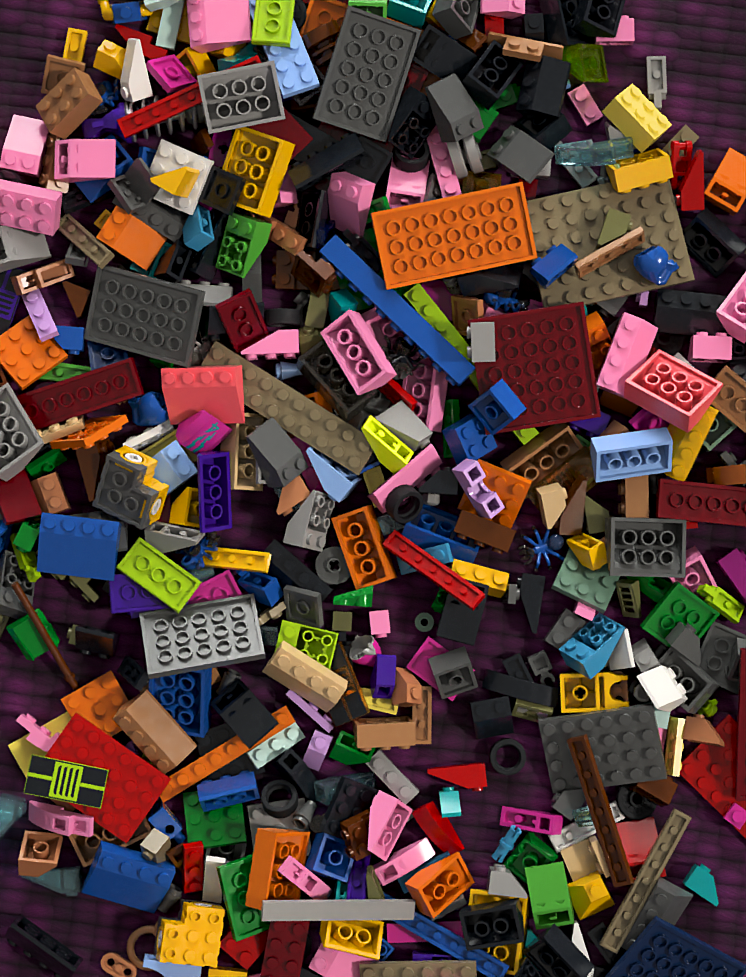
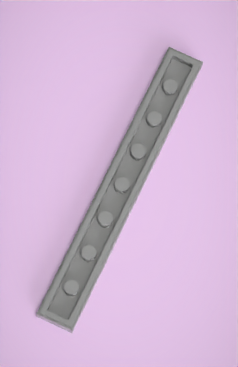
M262 900L260 919L261 921L414 920L415 900Z

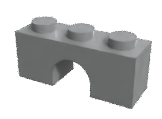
M378 749L373 753L370 762L366 764L404 804H407L419 793V789L401 773L382 750Z

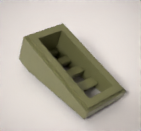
M621 579L617 581L616 589L623 617L641 618L639 580ZM628 608L634 609V612H628Z
M368 865L366 872L368 899H385L372 865Z

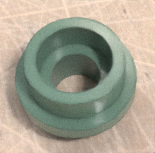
M420 613L417 615L415 626L419 631L427 632L432 629L434 619L430 614ZM422 619L428 620V624L426 626L421 625Z

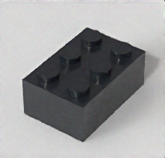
M495 40L492 41L461 82L470 97L487 110L494 105L524 64L519 58L502 55L503 46Z

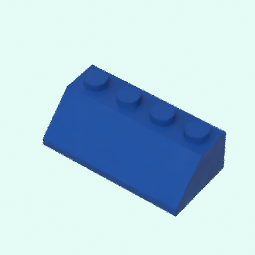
M423 504L419 515L414 520L405 524L402 532L403 536L422 549L449 543L453 559L472 564L480 547L474 544V539L467 537V540L456 537V532L453 530L458 516Z

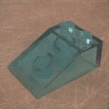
M4 792L0 794V840L18 819L25 814L27 808L26 798Z

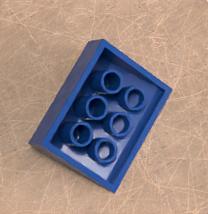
M42 512L39 529L37 572L114 581L122 524L116 521Z
M212 668L149 679V692L189 736L204 738L211 727Z
M101 840L81 893L154 914L170 888L176 873L175 865L170 860L158 864L152 860L148 861L142 856L140 851Z

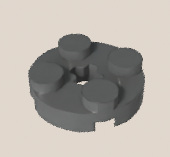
M341 547L326 548L317 556L316 572L325 583L340 584L351 576ZM330 561H339L338 566L340 568L332 571L330 569Z

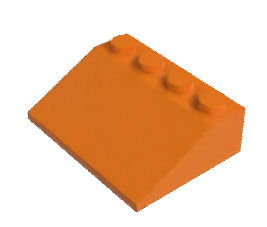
M257 828L245 906L261 910L262 900H300L301 889L277 870L289 855L305 867L310 837L309 831Z

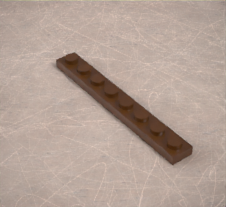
M587 734L567 739V743L614 887L630 885L634 882Z

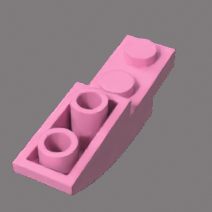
M28 713L27 715L21 714L16 720L30 732L26 739L43 751L48 752L60 735L57 732L53 737L50 736L51 731L44 726H38L35 723L37 720Z
M29 801L28 820L35 825L66 836L76 834L91 837L93 835L94 816L65 811L64 807Z
M425 837L394 852L386 862L380 861L372 866L380 885L384 886L417 868L433 857L436 852L428 838Z
M290 855L277 870L313 900H327L333 892L328 885Z

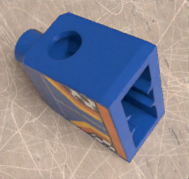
M160 800L148 812V821L157 830L169 836L170 839H173L179 845L186 839V836L181 831L182 824L168 806Z

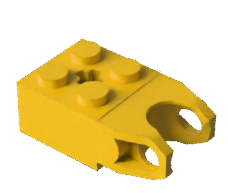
M601 671L590 680L579 672L561 673V713L592 712L628 707L629 701L614 698L610 691L612 684L621 680H628V675ZM579 687L586 691L583 697H579V694H576Z

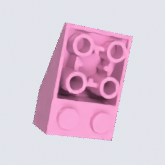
M66 139L55 141L54 179L72 183L115 178V139Z
M403 156L404 158L409 159V160L419 159V158H415V157H413L412 159H410L408 156ZM392 157L386 192L390 209L424 201L430 160L423 170L408 173L396 167Z
M278 330L241 351V355L247 360H258L260 356H265L266 360H275L277 356H284L285 359H296V355H300L299 330Z

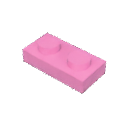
M584 84L567 93L568 98L586 127L603 117Z

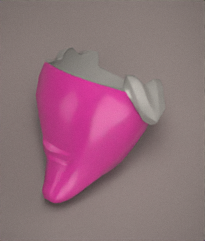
M357 635L355 640L351 642L350 659L356 664L374 667L377 654H382L381 648L372 635Z

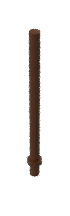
M18 581L11 584V587L64 674L65 682L69 683L72 690L77 689L79 685L75 679L74 672H71Z

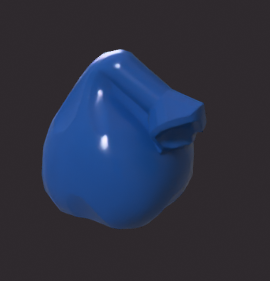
M659 245L635 255L633 259L637 272L656 285H665L671 274L679 268L677 262H674L672 259L668 260L669 255L667 251Z
M150 391L141 398L137 397L128 400L132 408V421L138 426H155L169 419L164 396L159 392Z

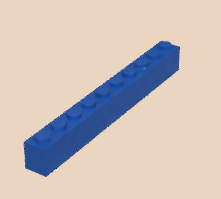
M334 235L319 251L320 259L322 258L325 262L330 263L335 269V274L340 279L345 278L349 282L347 285L355 293L359 291L363 295L362 300L369 306L372 304L377 309L375 312L382 319L386 317L391 322L389 325L397 333L401 331L405 335L403 339L411 346L414 344L419 349L417 352L424 359L428 357L433 362L431 365L439 373L443 371L447 375L445 379L454 386L456 384L459 387L475 371V367L393 289L386 290L384 280L337 235Z

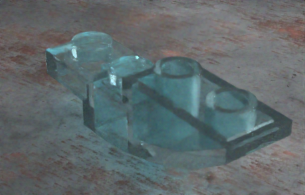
M632 137L594 143L590 139L554 145L555 163L559 165L602 166L616 164V160L634 157Z

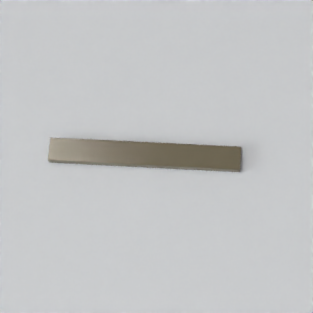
M673 808L599 943L601 946L616 954L619 952L692 819L690 816Z

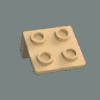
M595 835L560 851L573 882L597 870L599 874H604L606 878L610 877L602 848Z

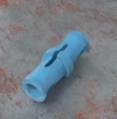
M511 825L505 837L501 838L500 845L492 854L494 860H497L499 857L498 862H503L509 850L514 848L515 841L522 833L519 827L514 830L516 826Z

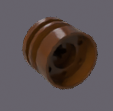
M336 20L323 24L301 37L306 50L314 48L316 50L310 56V59L320 58L313 63L315 69L329 66L336 37L340 31Z

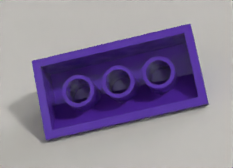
M218 450L199 452L197 455L200 533L231 529L229 452Z

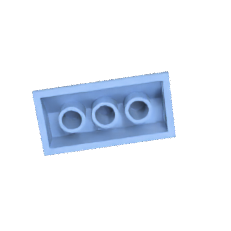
M667 427L591 438L590 454L595 482L671 472L673 440Z

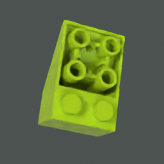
M283 619L275 651L284 640L330 669L339 633Z

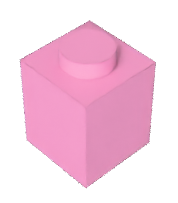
M388 609L369 611L371 635L375 634V638L387 637V633H391Z

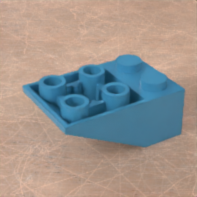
M599 612L592 621H589L558 650L567 666L591 680L605 667L625 627Z

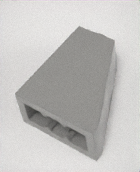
M402 400L375 417L377 421L413 452L419 448L424 449L430 443L429 439L433 432Z

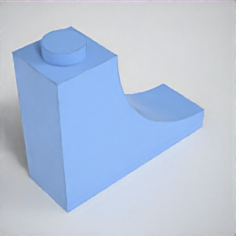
M145 953L143 967L153 969L164 977H201L202 966L173 964L171 962L163 963L159 962L153 954Z

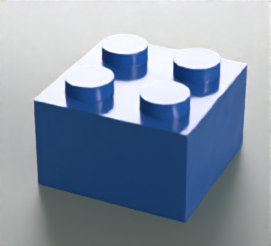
M474 413L465 416L442 430L457 465L465 459L477 460L498 447L494 437L491 434H485L484 425Z

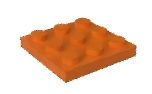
M30 315L0 335V365L22 391L68 358V354L54 338L41 342Z
M126 415L91 417L85 421L84 429L49 443L52 449H61V451L69 448L76 450L81 447L88 449L95 445L94 442L97 440L100 441L108 438L109 433L121 430L123 428L122 425L129 421Z
M478 459L481 468L486 474V477L482 479L483 483L488 489L497 493L505 507L488 520L511 529L532 480ZM464 492L458 509L479 516Z
M112 671L105 673L60 699L71 718L77 712L111 737L122 731L113 720V717L118 709L129 700Z

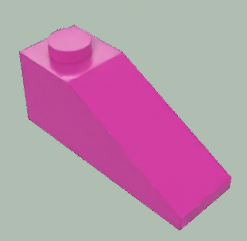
M502 806L500 825L507 827L515 825V828L519 827L522 830L549 835H561L564 815Z

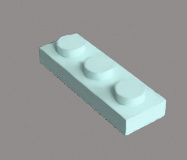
M295 722L246 754L255 768L259 769L305 738Z

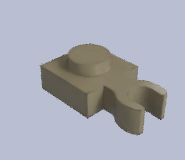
M277 602L273 607L269 606L258 616L259 625H263L269 619L275 620L280 617L282 611L287 608L284 602Z

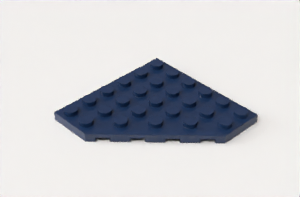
M655 916L605 977H743L746 973V964Z

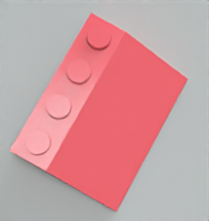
M659 349L625 381L624 398L688 433L701 420L722 389L723 383Z
M242 365L191 366L188 368L180 366L161 369L162 391L171 425H178L201 410H205L224 424L245 423Z

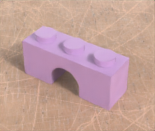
M465 459L452 469L480 517L491 519L505 508L497 493L488 489L483 483L482 479L486 477V474L477 460Z

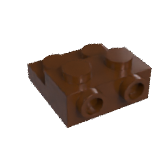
M277 250L276 255H273V266H276V274L272 275V284L276 285L275 288L277 290H309L290 273L296 256L287 250ZM304 251L306 254L311 255L314 261L317 262L316 251Z
M303 250L296 255L290 272L318 298L322 294L327 295L332 290L333 285L331 284L337 278L334 275L335 270L330 263L325 262L322 258L315 262L313 257L306 254Z
M370 808L340 822V834L346 845L345 853L355 861L372 854L368 851Z

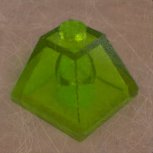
M578 43L563 49L562 60L571 63L570 73L578 80L590 83L609 82L602 45Z

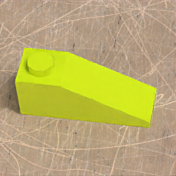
M372 415L367 418L361 428L379 462L393 474L397 473L408 464L414 452Z

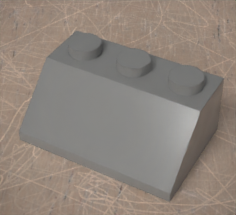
M181 280L180 283H176L206 291L202 310H206L209 306H215L233 296V287H230L229 283H218V286L210 285V282L199 281V284H191L189 280Z

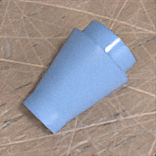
M279 361V363L274 365L275 377L277 379L284 380L303 375L302 363L296 364Z

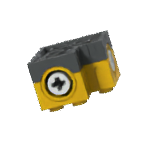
M126 445L107 454L106 463L103 466L101 480L98 484L92 506L100 508L126 523L133 524L141 530L159 520L169 485L153 478L158 460Z
M180 899L178 918H166L164 916H159L153 955L159 962L163 963L171 962L173 964H190L193 966L217 968L225 909L219 903Z

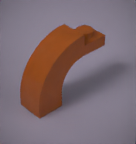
M746 464L706 468L707 484L726 486L746 484Z

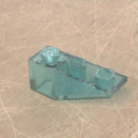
M373 771L342 775L377 788L376 777ZM341 776L329 777L314 782L316 801L329 805Z

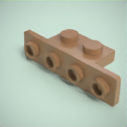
M489 32L487 48L495 40L503 46L502 55L536 62H540L542 55L562 60L564 46L495 32Z
M51 133L46 141L47 152L43 157L42 164L44 167L39 177L40 188L63 192L62 194L68 193L69 183L54 179L55 141L60 140V137Z

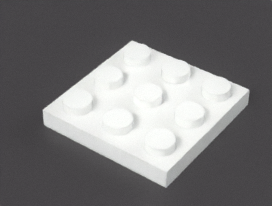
M161 139L150 167V171L154 176L185 166L199 170L200 174L188 198L173 195L160 188L153 199L193 215L214 161Z

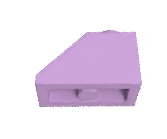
M315 729L303 761L309 768L319 772L333 735Z

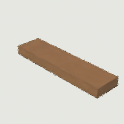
M640 226L575 262V273L578 278L585 276L645 242L643 228Z

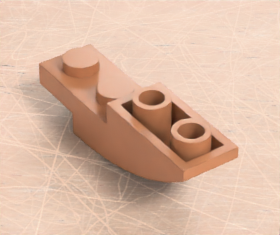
M248 210L244 211L247 215L271 223L272 227L268 239L296 256L304 249L308 239L301 236L295 229L273 217L268 218Z

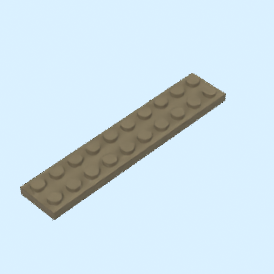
M214 342L201 366L242 365L245 405L267 419L273 417L283 429L356 475H360L374 452L362 431L220 342Z

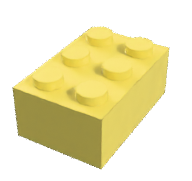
M633 83L617 95L602 111L641 153L658 140L672 125Z

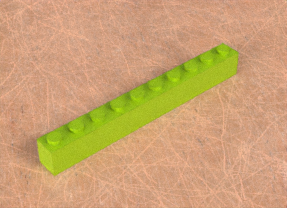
M417 283L403 295L404 299L475 367L474 362H471V358H467V346H469L423 287ZM475 370L468 379L479 391ZM535 427L511 431L521 445H525L539 434Z

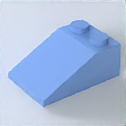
M177 440L152 457L158 460L153 478L169 485L167 495L197 475V467Z
M312 446L306 450L322 487L328 493L327 495L331 500L341 502L351 494L362 480L360 476Z

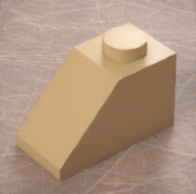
M558 482L536 488L542 522L547 529H552L566 507L565 499L568 498L567 492Z

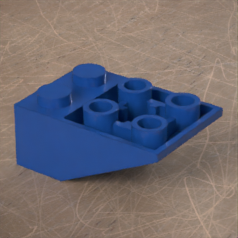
M111 133L104 139L116 140V178L124 175L134 161ZM110 179L74 182L90 203L111 190L107 184Z

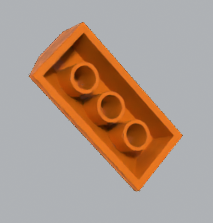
M372 505L331 518L356 590L397 577L389 552L383 547L382 543L385 540Z

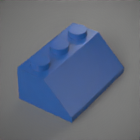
M242 771L239 775L232 777L231 775H225L220 777V780H205L197 785L198 798L203 812L260 799L254 771Z

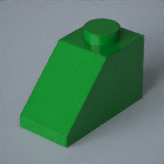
M27 520L22 523L13 541L16 549L26 553L27 551L31 552L39 541L40 523L34 520Z
M341 730L329 757L345 765L368 763L372 758L375 748H372L371 751H360V748L355 746L354 736Z

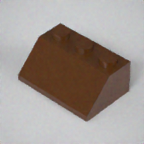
M465 510L460 511L453 530L456 532V537L467 540V537L475 540L474 544L485 547V544L492 546V551L503 554V552L508 553L516 533L513 529Z

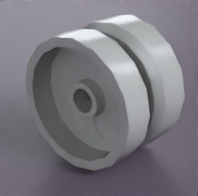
M473 134L462 139V147L459 141L447 142L458 179L468 177L466 164L470 165L471 171L474 174L484 172L481 152Z

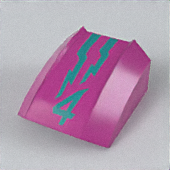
M201 410L178 424L176 438L179 445H183L198 455L199 452L213 450L233 429L205 410Z

